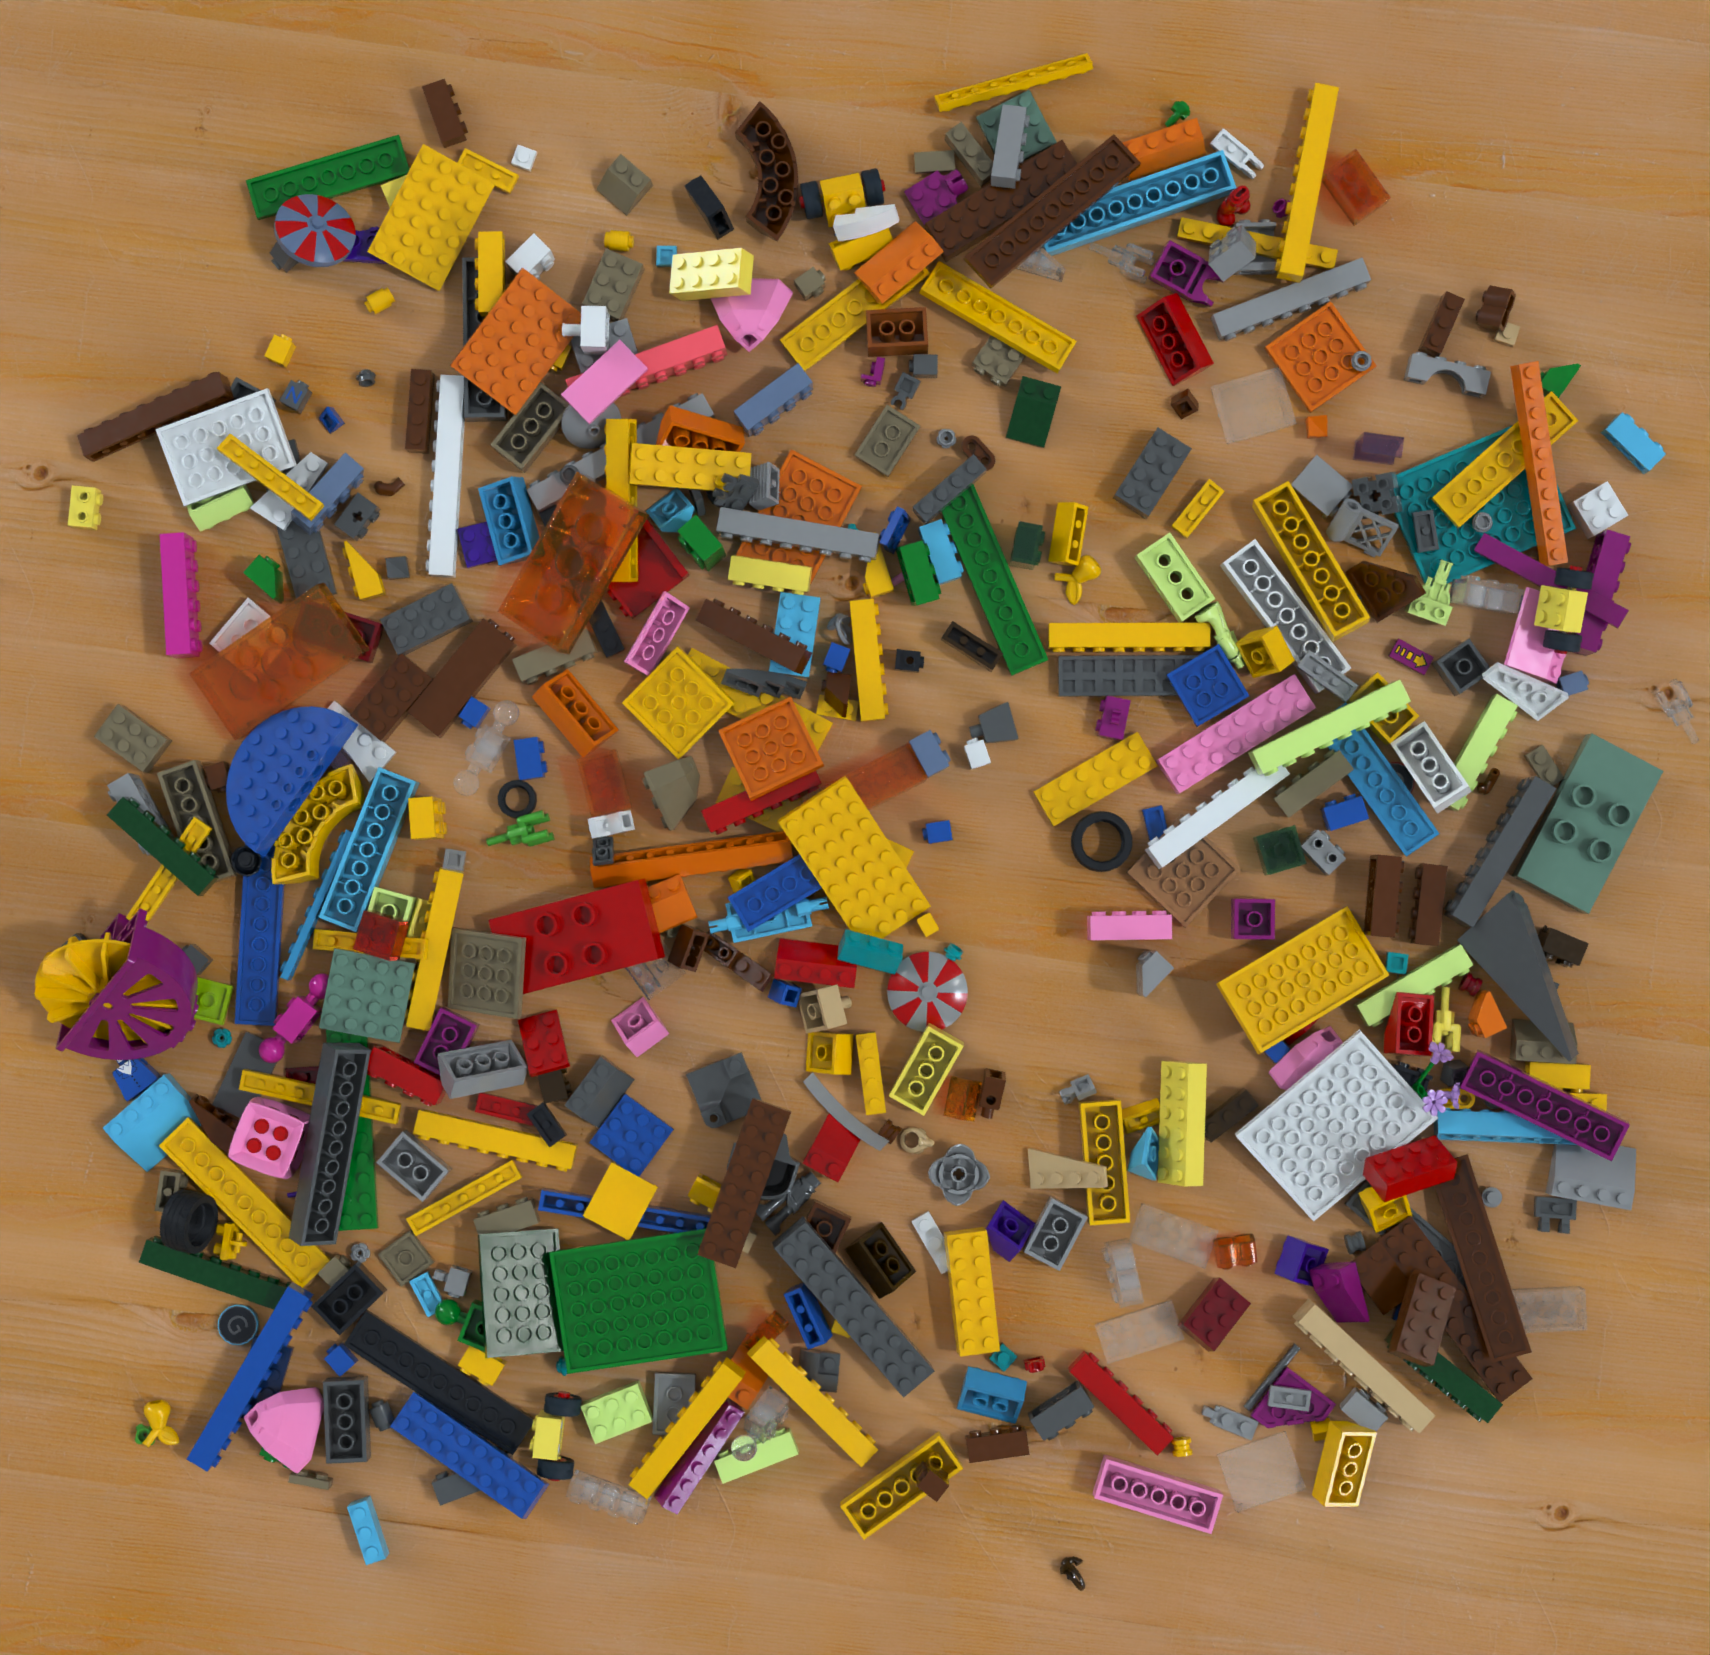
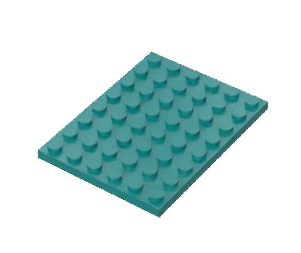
M1512 426L1396 475L1399 488H1395L1394 493L1395 496H1400L1403 512L1393 514L1424 584H1426L1428 577L1434 578L1441 560L1453 563L1446 583L1453 582L1495 564L1474 552L1484 533L1519 552L1537 546L1526 469L1459 528L1431 500L1435 494ZM1557 485L1565 534L1575 530L1576 526ZM1433 510L1439 550L1418 553L1412 513ZM1480 512L1489 514L1493 521L1491 529L1484 533L1477 532L1472 526L1473 517Z

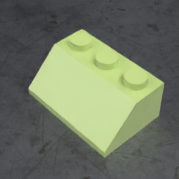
M243 485L188 505L187 509L190 517L201 532L212 528L222 521L231 519L238 513L248 511L254 502L247 485Z

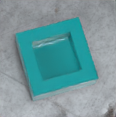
M1387 952L1385 965L1387 972L1406 974L1409 954Z
M1003 1342L1000 1344V1351L993 1352L989 1356V1359L1003 1372L1017 1358V1355Z

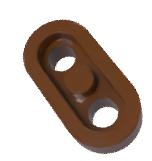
M973 435L967 436L962 442L963 453L968 458L974 454L980 462L983 458L988 459L989 463L984 465L987 471L991 470L995 464L993 453L978 437ZM971 443L974 444L975 449L970 450L968 448V445Z

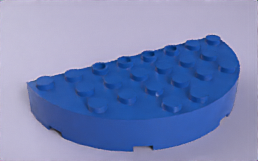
M313 706L297 707L284 710L269 717L249 733L232 760L226 785V802L231 822L240 838L249 848L262 856L268 853L358 726L357 723L330 709Z

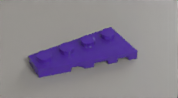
M378 226L371 227L368 230H356L353 249L343 261L389 264L367 252L379 230Z

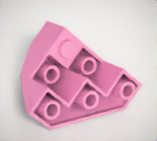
M752 278L750 295L711 298V301L720 321L740 345L750 352L764 340L779 321L793 291L779 279Z
M1331 1026L1319 1030L1295 1045L1269 1071V1074L1279 1088L1287 1090L1343 1042Z
M316 1387L283 1391L257 1403L244 1416L250 1433L265 1451L298 1474L312 1458L324 1409V1399Z

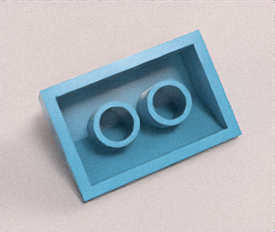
M968 1366L957 1409L1016 1424L1024 1402L1027 1381Z

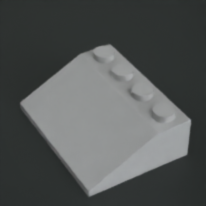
M1554 1144L1545 1193L1551 1196L1631 1210L1635 1193L1636 1149L1619 1146L1613 1160L1610 1161L1579 1145Z

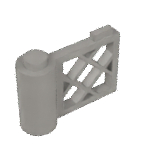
M1345 499L1328 526L1326 534L1334 542L1344 540L1364 549V553L1375 558L1376 555L1381 556L1397 531L1399 524L1362 508L1353 499ZM1365 516L1371 519L1373 523L1363 525L1361 519ZM1387 526L1391 530L1381 534L1379 527ZM1375 528L1377 535L1367 537L1365 530ZM1361 531L1364 538L1356 539L1351 537V535ZM1380 540V548L1371 546L1370 541Z

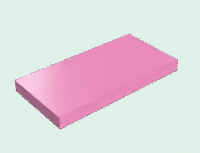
M619 339L572 383L561 396L590 425L633 385L648 368Z

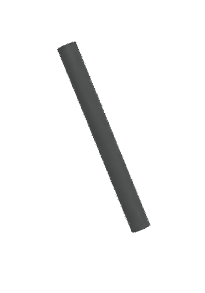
M1295 1343L1244 1404L1247 1410L1250 1411L1301 1349Z

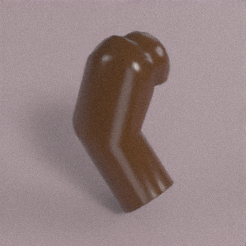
M398 477L391 484L377 481L374 484V489L379 495L393 496L405 484Z
M1497 768L1490 770L1484 783H1478V793H1483L1484 795L1490 793L1500 775V771Z

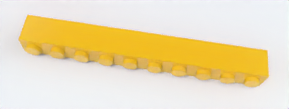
M1315 83L1313 89L1308 91L1307 101L1310 102L1309 108H1305L1303 120H1306L1305 127L1302 126L1299 139L1303 140L1302 145H1298L1296 157L1299 158L1298 164L1294 165L1292 176L1295 177V182L1290 185L1289 195H1292L1291 202H1287L1285 210L1288 218L1287 221L1283 222L1281 233L1285 234L1284 239L1280 240L1278 252H1281L1280 259H1276L1274 271H1277L1276 278L1300 283L1304 275L1339 87Z

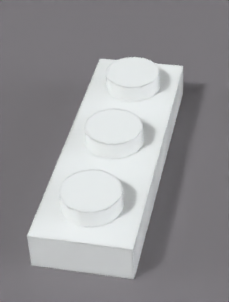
M927 1211L911 1222L939 1271L943 1274L948 1271L944 1237L930 1212Z

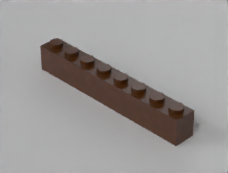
M212 372L201 380L190 382L188 386L174 389L168 395L156 397L154 401L148 404H141L130 412L121 413L119 417L105 420L99 426L85 429L83 433L77 435L83 456L95 462L157 434L156 429L233 400L234 396L228 378L220 372Z

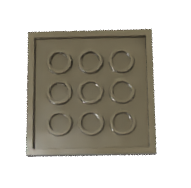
M452 928L448 1008L514 1019L521 1018L526 938Z

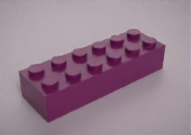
M1607 529L1596 535L1586 571L1594 573L1590 590L1614 602L1612 600L1613 594L1619 588L1620 581H1618V577L1625 568L1623 560L1625 554H1628L1631 543L1629 542L1630 536ZM1584 612L1581 633L1572 632L1582 636L1581 648L1579 652L1573 653L1588 656L1596 653L1597 650L1599 651L1603 643L1601 635L1606 630L1608 623Z

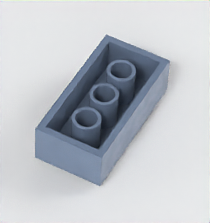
M797 363L733 411L735 419L749 437L752 435L757 436L764 430L763 427L766 424L775 423L780 418L779 415L784 411L789 412L795 408L797 401L800 399L804 401L812 395L813 382L799 363Z
M344 453L309 492L323 503L324 507L310 521L293 509L291 511V520L309 535L313 532L317 533L323 527L324 519L326 517L330 519L337 511V505L340 502L342 504L345 503L350 497L349 493L353 488L357 489L363 483L364 468L347 453Z

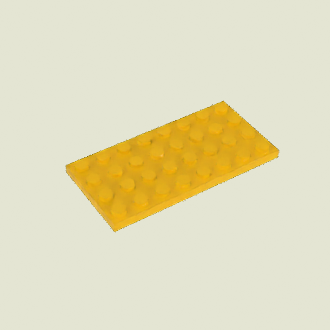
M846 776L777 820L851 931L883 939L931 907Z
M1346 906L1218 982L1216 985L1256 1052L1261 1054L1388 977L1389 974L1350 909Z

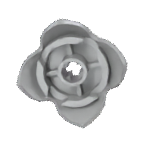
M957 1144L949 1148L942 1158L932 1163L928 1171L931 1182L935 1186L940 1187L946 1200L955 1206L967 1202L972 1192L985 1187L990 1179L987 1167L978 1161L971 1148L964 1144ZM958 1168L961 1169V1172H964V1176H961V1179H956V1175H953V1172Z

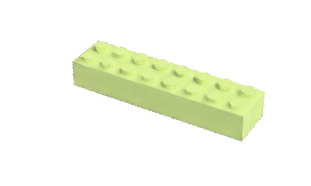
M1397 680L1248 754L1258 775L1264 774L1269 776L1279 771L1278 766L1287 767L1297 762V757L1306 758L1314 754V749L1317 747L1324 749L1334 744L1332 740L1336 738L1342 740L1351 736V731L1354 729L1357 732L1371 726L1369 722L1372 720L1379 722L1389 717L1388 713L1391 711L1394 714L1408 708L1406 704L1411 702L1401 680Z

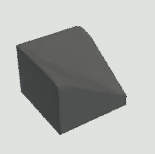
M406 556L385 558L389 580L410 578L408 558Z
M1461 1060L1443 1063L1440 1080L1448 1087L1454 1086L1458 1082L1461 1084L1469 1066Z

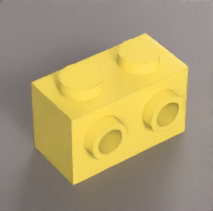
M72 485L68 526L78 529L97 530V526L101 523L99 507L103 504L101 490L93 487Z

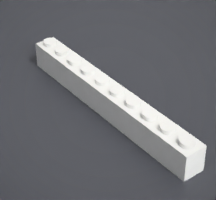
M440 375V380H437L436 385L437 392H439V400H436L435 403L438 420L434 421V432H437V440L433 441V452H436V458L432 460V472H435L434 480H431L430 485L431 492H433V500L430 499L429 502L432 519L428 521V531L431 532V539L427 540V551H430V557L426 560V571H429L431 577L456 578L457 529L459 528L465 428L464 376Z

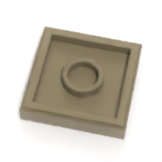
M412 1230L378 1254L401 1287L435 1262Z

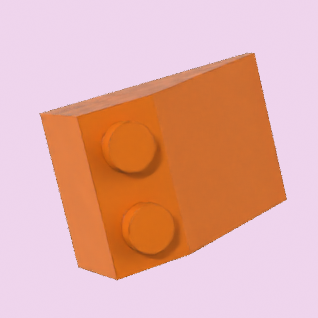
M749 1333L745 1335L730 1359L746 1371V1373L728 1396L729 1399L748 1410L769 1376L747 1354L759 1341Z

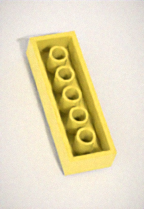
M1161 1061L1158 1183L1184 1187L1203 1186L1206 1063Z

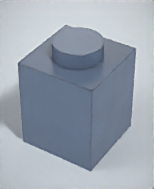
M1581 670L1558 678L1556 687L1567 692L1568 696L1588 690L1587 685H1589L1586 674H1583Z

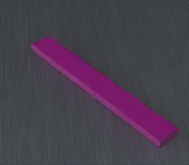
M1486 533L1483 534L1474 549V552L1539 587L1545 585L1568 588L1554 584L1555 570ZM1576 588L1577 591L1588 592L1585 612L1617 629L1629 612L1628 609L1590 589Z

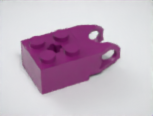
M1171 240L1165 244L1147 278L1173 293H1178L1180 297L1189 302L1202 303L1208 307H1211L1214 302L1204 294L1203 282L1211 279L1223 283L1221 278L1209 266L1208 261ZM1178 265L1180 272L1174 273L1172 267Z

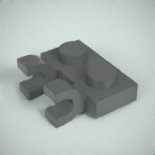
M724 473L721 481L725 483L723 490L715 488L712 496L716 497L714 504L723 505L724 508L743 511L759 485L758 479L743 474L735 478Z
M1535 1196L1534 1217H1540L1537 1231L1550 1232V1218L1560 1219L1557 1233L1570 1234V1220H1576L1577 1200Z

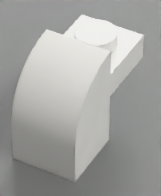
M631 810L587 819L592 839L635 830Z

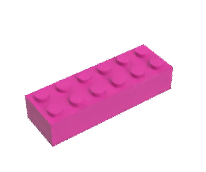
M184 532L160 534L166 655L176 659L200 657L203 645L202 641L199 640V632H201V621L198 620L200 602L197 600L196 593L199 592V582L196 580L195 572H198V563L194 557V552H197V543L193 537Z

